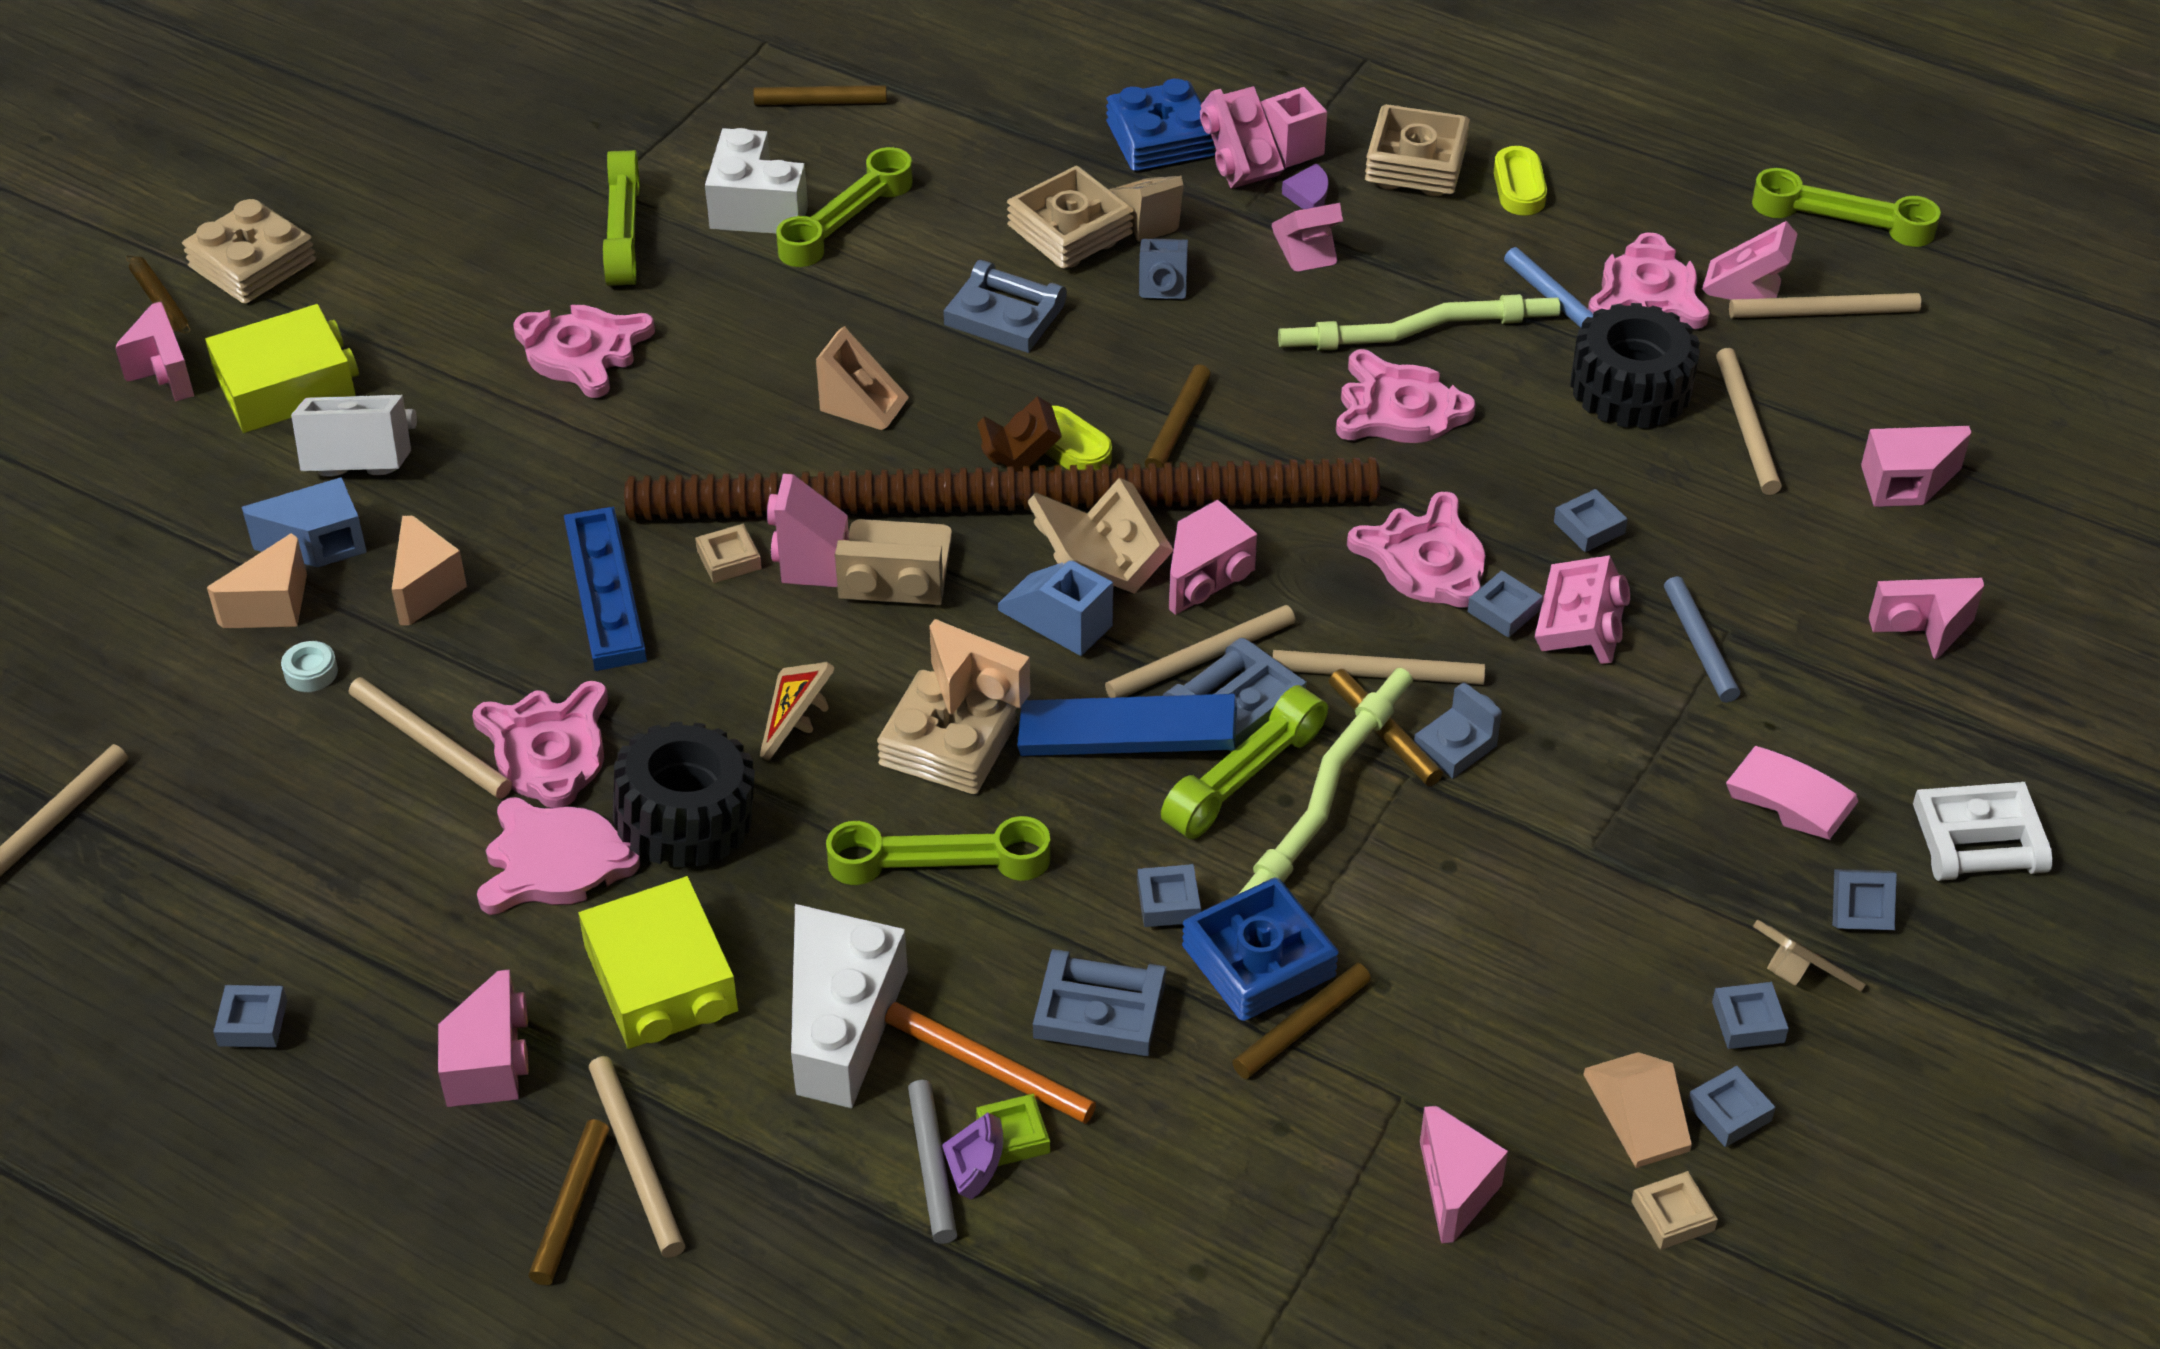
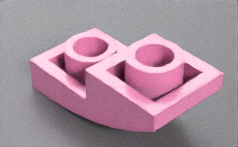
M1758 746L1751 750L1726 782L1731 798L1776 810L1784 827L1829 840L1859 802L1856 793L1822 772L1790 757Z

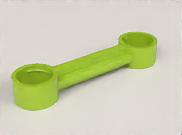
M885 147L873 151L866 159L867 174L811 217L794 216L783 220L776 229L780 260L793 267H807L817 263L824 255L823 240L879 196L896 197L909 191L913 183L910 155L906 151L894 147ZM805 240L806 242H799V243H798V242H794V241Z
M636 150L608 151L607 239L603 240L605 281L607 286L636 285V196L640 194L638 156Z
M1769 168L1760 172L1756 178L1752 205L1755 210L1767 217L1785 218L1793 215L1796 211H1802L1889 229V234L1895 241L1911 247L1925 246L1934 240L1941 214L1937 204L1924 197L1906 196L1897 200L1894 204L1802 185V180L1797 174L1783 168Z
M1300 685L1289 688L1275 704L1267 723L1202 778L1198 779L1194 775H1189L1181 779L1172 788L1163 803L1161 819L1188 839L1192 840L1201 836L1215 821L1223 801L1290 744L1301 748L1318 734L1327 717L1328 704Z
M1026 816L1013 817L999 825L995 834L881 837L877 828L869 823L848 821L832 829L826 840L829 871L836 880L848 885L868 883L874 880L883 868L996 865L997 869L1004 876L1013 880L1025 881L1042 875L1050 864V833L1041 821ZM1017 842H1029L1039 847L1037 851L1027 855H1016L1008 852L1005 848ZM854 846L865 847L872 851L868 856L855 860L845 859L838 855L842 850Z

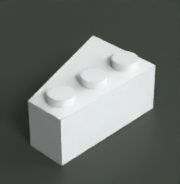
M795 904L791 1056L796 1095L848 1108L853 1107L887 1024L885 1023L887 1010L896 1002L908 972L905 929Z

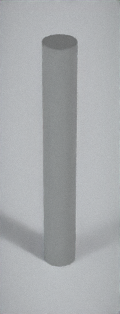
M917 1080L908 1086L932 1237L934 1242L945 1244L957 1238L932 1085L927 1080Z

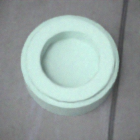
M306 641L294 645L286 651L281 661L286 683L292 689L300 692L321 690L330 685L338 673V666L332 648L318 641Z

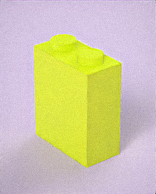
M318 304L205 338L214 374L243 433L292 418V413L305 398L356 396L352 377L359 376L353 353L350 348L341 349L344 347L336 321L334 319L326 321Z
M688 876L578 912L585 949L628 1049L645 1043L659 1042L671 1034L700 1024L714 1023L726 1015L738 1012L734 976Z

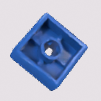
M1169 79L1163 85L1150 88L1127 87L1120 93L1106 98L1108 101L1106 105L1108 118L1106 121L1133 171L1215 155L1216 151L1212 136L1204 131L1201 124L1200 105L1202 102L1189 81Z
M1277 877L1271 878L1183 921L1185 927L1183 928L1184 934L1182 938L1184 941L1182 946L1238 1019L1242 1021L1248 1020L1336 976V962L1338 961L1337 955L1339 953L1337 948Z

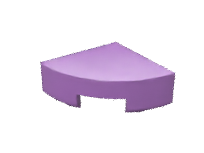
M1314 164L1283 181L1282 195L1300 208L1309 209L1324 206L1328 193V178L1318 164Z
M988 1112L942 1145L958 1193L971 1200L985 1188L998 1166L1003 1148L1001 1120Z

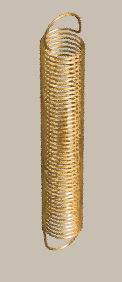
M134 257L137 259L135 261L141 265L134 269L129 264V270L153 304L160 301L163 302L162 304L164 305L166 315H168L172 330L183 332L175 328L177 326L174 324H176L175 322H177L178 318H181L188 326L187 318L143 257Z

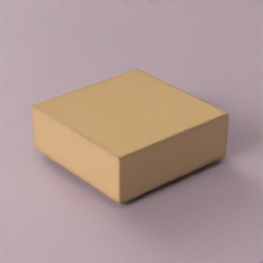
M744 523L695 538L697 552L713 584L762 569L760 555Z
M1688 1171L1635 1189L1631 1202L1660 1250L1715 1231L1718 1219Z

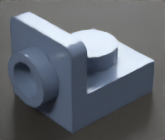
M1141 239L1139 266L1140 297L1185 298L1188 240Z
M1463 682L1454 689L1452 708L1416 733L1414 742L1445 774L1453 779L1497 747L1502 712L1489 697L1478 693Z

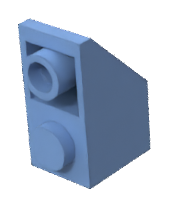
M342 477L242 507L254 550L262 552L292 533L298 538L304 564L321 567L367 552L359 517Z
M1068 561L1065 564L1059 563L1030 573L998 603V611L1082 656L1113 626V582L1075 561Z

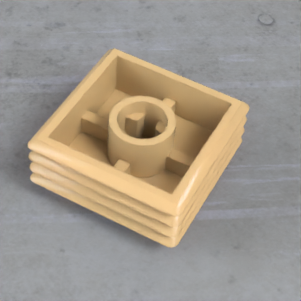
M1387 104L1381 106L1366 156L1365 180L1370 183H1377L1383 189L1410 188L1421 190L1429 196L1450 195L1454 193L1467 146L1470 119L1462 115Z
M1077 165L1007 200V203L1010 205L1007 208L1010 212L1007 215L1010 219L1007 224L1025 238L1027 242L1031 243L1052 260L1055 265L1063 269L1078 265L1080 260L1101 249L1113 247L1117 241L1133 233V230L1130 228L1133 226V223L1130 221L1133 219V215L1130 214L1133 212V208Z
M255 199L240 201L235 205L233 211L215 222H207L200 225L195 234L182 242L186 247L184 252L188 254L186 259L190 261L188 266L244 304L249 303L316 261V257L313 256L315 250L311 248L313 243L309 241L311 235Z
M919 670L877 739L879 743L878 750L880 751L878 753L880 758L879 764L970 794H976L1017 724L1015 719L1017 707L999 699H991L982 692L972 689L954 714L950 715L935 672Z

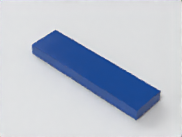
M614 506L564 515L594 670L599 671L647 662Z
M1235 694L1025 700L1021 706L1017 746L1021 756L1235 750L1237 700Z

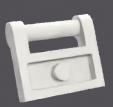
M2025 782L1917 790L1913 806L1931 854L1932 871L1937 881L1955 880L1958 874L2027 869L2030 874L2047 873L2051 870V848ZM2018 839L2021 840L2023 847L1957 852L1954 844Z

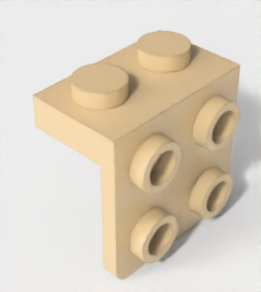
M1118 478L1088 513L1038 493H1034L1028 500V504L1036 517L1034 523L1039 531L1048 537L1055 550L1053 556L1058 564L1075 561L1112 581L1113 586L1135 594L1174 551L1133 483Z
M855 520L850 526L849 540L837 541L835 563L838 598L941 605L952 541L951 528L944 524Z

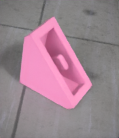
M1429 1106L1424 1107L1420 1145L1441 1243H1452L1502 1186L1508 1151L1441 1108Z

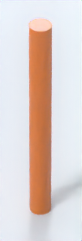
M894 1002L887 1010L885 1023L1027 1095L1034 1094L1035 1099L1084 1124L1091 1119L1096 1108V1102L898 1002Z

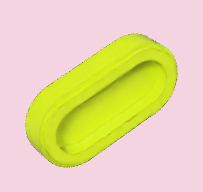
M1509 146L1501 149L1495 156L1494 177L1502 207L1510 213L1522 216L1540 212L1545 207L1547 186L1539 156L1533 150L1523 146Z
M1052 406L1062 438L1045 454L1068 470H1070V465H1077L1078 470L1085 469L1086 464H1092L1093 469H1101L1102 464L1110 466L1112 462V443L1109 437L1070 410L1060 406Z

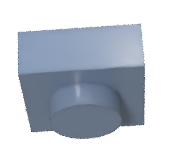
M1597 489L1556 507L1554 523L1584 552L1625 534L1628 520Z
M1500 571L1469 597L1467 612L1509 638L1541 611L1543 596L1504 571Z
M1193 864L1137 869V886L1144 927L1183 924L1185 919L1201 912Z
M1834 869L1832 926L1844 929L1895 930L1897 873L1879 870Z
M1772 982L1715 988L1712 1004L1728 1049L1785 1043L1789 1028Z
M225 985L213 1032L217 1045L230 1047H277L287 1004L284 987Z
M1738 1066L1690 1091L1687 1106L1724 1147L1770 1123L1776 1108Z

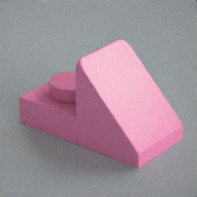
M1340 203L1294 211L1272 223L1273 233L1294 271L1299 272L1336 264L1337 257L1331 227L1343 222Z
M1785 221L1717 256L1710 261L1702 289L1709 296L1729 300L1777 298L1781 284V278L1777 273L1784 270L1791 262L1797 232Z
M162 302L151 304L116 345V352L124 379L126 381H134L156 375L159 385L169 384L175 402L194 397L185 360Z
M1956 578L1878 581L1869 614L1872 631H1925L1934 659H1937L1974 621L1984 588L1983 579Z

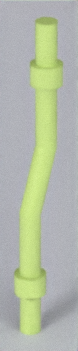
M1521 294L1501 295L1500 300L1448 302L1393 323L1338 326L1336 321L1316 322L1315 327L1279 328L1278 343L1280 348L1316 346L1317 350L1321 351L1337 350L1338 345L1396 342L1449 321L1500 319L1502 324L1521 323L1523 318L1555 317L1560 314V301L1558 297L1522 299Z
M1396 668L1376 693H1368L1355 710V719L1322 758L1307 811L1275 850L1268 849L1253 867L1255 874L1239 894L1274 877L1279 878L1284 883L1294 870L1292 863L1328 820L1342 767L1373 730H1381L1394 713L1393 705L1413 682V678L1408 671L1403 668Z

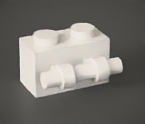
M403 395L305 398L291 415L300 470L318 471L321 476H337L346 473L348 470H367V473L371 475H384L394 472L396 469H399L411 452L408 429H415L417 425L416 412L414 409H405Z

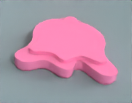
M1649 232L1639 235L1635 242L1626 246L1624 255L1614 258L1613 254L1609 256L1604 266L1601 284L1603 290L1590 299L1588 309L1594 313L1601 308L1610 310L1611 305L1620 303L1624 306H1631V303H1642V306L1645 307L1653 305L1662 308V311L1665 313L1673 312L1680 317L1679 322L1688 323L1694 329L1706 326L1710 314L1708 308L1695 294L1697 275L1692 262L1689 261L1687 266L1674 259L1676 251L1667 244L1665 238L1657 233Z
M570 305L572 314L560 315L551 318L550 310L540 313L527 312L516 318L514 322L515 337L524 346L527 360L531 367L540 375L553 380L577 384L582 392L590 398H598L607 394L610 390V383L606 369L614 366L627 367L631 365L634 360L633 346L650 338L655 333L654 320L646 313L614 315L586 305Z
M1359 349L1349 356L1348 370L1361 383H1347L1342 387L1341 401L1348 410L1338 417L1336 433L1345 440H1356L1371 436L1403 443L1427 442L1439 438L1454 427L1470 422L1475 415L1476 403L1472 396L1459 391L1454 385L1448 389L1439 382L1440 374L1433 369L1417 365L1392 364L1380 359L1368 350Z
M1438 492L1434 494L1426 515L1422 517L1414 516L1406 509L1397 508L1390 513L1383 525H1360L1353 527L1348 533V549L1355 554L1369 558L1383 571L1387 581L1397 591L1410 598L1422 602L1468 607L1469 597L1481 588L1480 582L1484 572L1485 551L1476 535L1461 523L1458 516L1459 500L1453 493Z
M584 682L566 701L558 704L551 702L546 692L537 690L514 705H503L490 701L479 704L473 710L474 725L477 730L488 736L495 745L494 755L498 771L512 782L511 789L521 795L539 800L546 807L559 808L571 804L576 799L578 792L596 777L602 767L604 749L597 721L608 703V694L606 687L600 682Z
M516 797L508 798L500 803L497 810L498 819L504 831L486 849L489 864L505 870L484 883L477 891V898L481 910L489 915L502 913L513 906L526 902H542L551 905L579 903L587 900L586 891L598 886L604 880L607 887L617 880L633 876L640 867V856L630 850V842H622L617 834L618 832L610 822L596 812L576 807L538 808L533 807L523 799Z

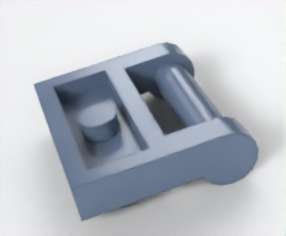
M978 260L973 267L969 280L944 309V325L1029 353L1063 308L1067 289L1055 283H1050L1046 286L997 270L994 263ZM991 287L1003 292H1007L1039 303V305L1035 306L1032 304H1028L1026 302L1019 301L989 291L988 289Z
M1239 638L1226 647V655L1184 686L1176 684L1163 694V696L1207 695L1236 672H1242V674L1215 693L1235 694L1236 696L1235 749L1269 721L1275 704L1289 688L1300 685L1306 689V681L1245 638Z
M1052 949L1033 1022V1038L1148 1056L1160 1001L1164 993L1167 967L1149 964L1147 969L1070 958L1069 951ZM1067 980H1069V981H1076V982H1082V983L1095 984V985L1108 986V987H1114V988H1121V989H1127V990L1140 991V992H1142V993L1131 992V991H1124V990H1118V989H1111V988H1105V987H1099V986H1092V985H1086V984H1079V983H1073V982H1067Z

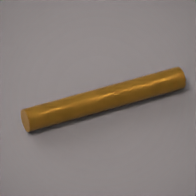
M886 85L754 88V105L887 103Z
M1198 364L1193 367L1144 462L1146 468H1148L1149 463H1155L1156 468H1162L1169 459L1211 376V372L1206 366Z
M1345 669L1335 671L1329 679V684L1354 710H1356L1368 694ZM1391 717L1381 730H1374L1427 786H1432L1441 779L1443 775L1441 768Z
M1354 964L1232 1061L1235 1071L1244 1079L1251 1077L1371 981L1368 970L1362 964Z
M588 1120L528 1274L529 1278L537 1284L550 1285L554 1279L609 1132L608 1125L600 1120Z

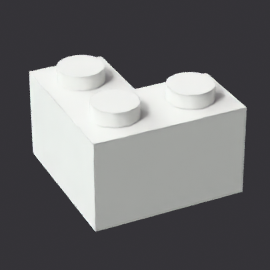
M722 128L705 183L710 229L776 234L777 226L783 220L794 216H806L808 200L805 163L786 162L784 160L770 161L767 131H754L745 128Z

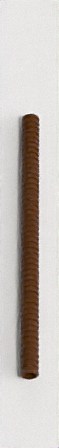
M1368 457L1367 462L1362 463L1360 458H1352L1351 463H1345L1343 458H1337L1336 463H1329L1327 458H1323L1320 464H1314L1313 459H1305L1304 464H1298L1296 459H1290L1289 464H1282L1281 460H1274L1273 465H1267L1265 460H1259L1257 465H1251L1249 460H1243L1242 466H1235L1234 461H1227L1226 466H1219L1218 461H1212L1211 466H1204L1203 462H1196L1195 467H1188L1187 462H1180L1179 467H1172L1171 462H1165L1162 468H1156L1155 463H1149L1148 468H1141L1139 463H1133L1132 468H1125L1124 464H1117V469H1109L1108 464H1102L1101 469H1093L1092 464H1086L1085 469L1078 470L1077 465H1070V470H1062L1061 465H1055L1054 470H1046V466L1042 465L1038 467V471H1030V466H1023V471H1015L1014 466H1008L1007 471L999 472L998 467H992L991 472H983L982 467H976L975 472H967V468L962 467L960 468V473H952L951 468H945L944 473H936L935 468H929L928 473L920 474V469H913L912 474H905L904 469H897V474H889L888 469H882L881 475H873V470H866L865 475H857L856 470H850L849 475H842L841 471H834L833 476H826L825 471H819L817 476H810L809 471H803L802 477H797L841 511L850 510L851 515H858L859 510H866L867 515H873L874 510H882V514H889L890 509H898V514H905L906 509H913L914 514H920L923 508H929L930 513H936L937 508H945L946 513H952L953 508H961L963 513L968 512V507H976L977 512H984V507H992L993 512H999L1002 506H1008V511H1015L1016 506H1024V511H1031L1028 500L1034 493L1065 505H1071L1072 508L1077 510L1081 504H1086L1087 509H1092L1094 504L1102 498L1118 478L1133 483L1144 503H1149L1150 508H1156L1157 503L1165 502V507H1172L1173 502H1180L1181 507H1188L1189 502H1196V505L1200 507L1204 506V501H1211L1213 503L1216 500L1227 501L1229 506H1235L1236 501L1243 500L1244 505H1251L1252 500H1258L1260 505H1266L1267 500H1274V503L1279 505L1282 504L1283 499H1289L1291 504H1298L1299 499H1305L1307 504H1313L1314 499L1321 498L1322 503H1329L1330 498H1336L1338 503H1345L1346 498H1352L1354 503L1361 502L1362 497H1367L1369 502H1376L1377 497L1380 495L1379 463L1376 462L1374 457ZM771 472L770 477H763L762 473H755L754 478H747L746 473H740L738 478H732L730 473H724L722 479H716L715 474H708L707 479H700L699 474H692L691 479H684L683 475H676L675 480H669L667 475H660L659 480H653L651 475H645L642 481H637L636 476H628L624 488L625 511L630 521L638 520V516H644L646 520H653L654 515H660L662 520H668L670 515H676L678 520H683L686 514H692L693 519H700L701 514H708L709 519H715L717 514H724L725 518H732L733 513H739L741 518H747L748 513H755L757 518H762L764 512H767L770 494H778L782 477H779L778 472Z

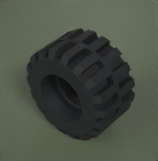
M1620 303L1611 305L1610 310L1601 308L1594 312L1593 317H1587L1582 322L1581 329L1578 330L1570 379L1573 396L1576 401L1583 402L1582 408L1588 413H1597L1598 419L1604 422L1610 420L1617 422V426L1628 427V425H1637L1638 428H1648L1650 423L1657 425L1668 423L1669 417L1677 418L1682 414L1683 407H1688L1691 401L1700 354L1698 336L1692 334L1693 328L1688 323L1679 322L1680 317L1673 312L1665 313L1662 311V308L1657 306L1645 307L1642 306V303H1631V306H1624Z
M682 721L670 722V726L664 728L658 724L649 727L648 734L646 735L637 733L630 738L629 746H622L618 752V761L615 762L613 822L614 826L618 827V836L622 842H630V850L640 856L646 853L649 855V861L661 864L663 861L673 862V867H685V863L695 862L697 866L709 864V858L715 857L721 860L728 856L730 848L738 849L744 842V834H748L751 827L755 770L753 769V760L750 753L743 752L744 745L739 740H728L727 732L719 728L709 730L706 729V724L694 722L693 726L683 725Z

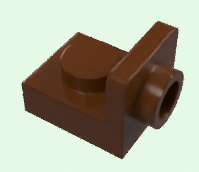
M1039 396L1022 411L1016 413L1005 427L986 416L977 423L983 442L981 448L987 458L999 466L1003 464L1007 467L1014 466L1015 471H1023V466H1031L1062 438L1052 404Z

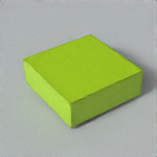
M1034 1094L976 1107V1120L987 1112L1001 1120L1003 1148L998 1166L1050 1153V1140Z

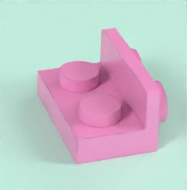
M1252 86L1227 94H1223L1221 89L1211 91L1200 105V119L1204 131L1212 136L1216 147L1215 161L1217 168L1222 176H1226L1230 189L1279 176L1285 169L1255 87Z
M1610 555L1551 565L1535 632V639L1541 651L1592 645L1600 664L1612 663L1616 643L1622 640L1621 619L1624 606L1629 605L1630 588L1626 577L1618 574Z

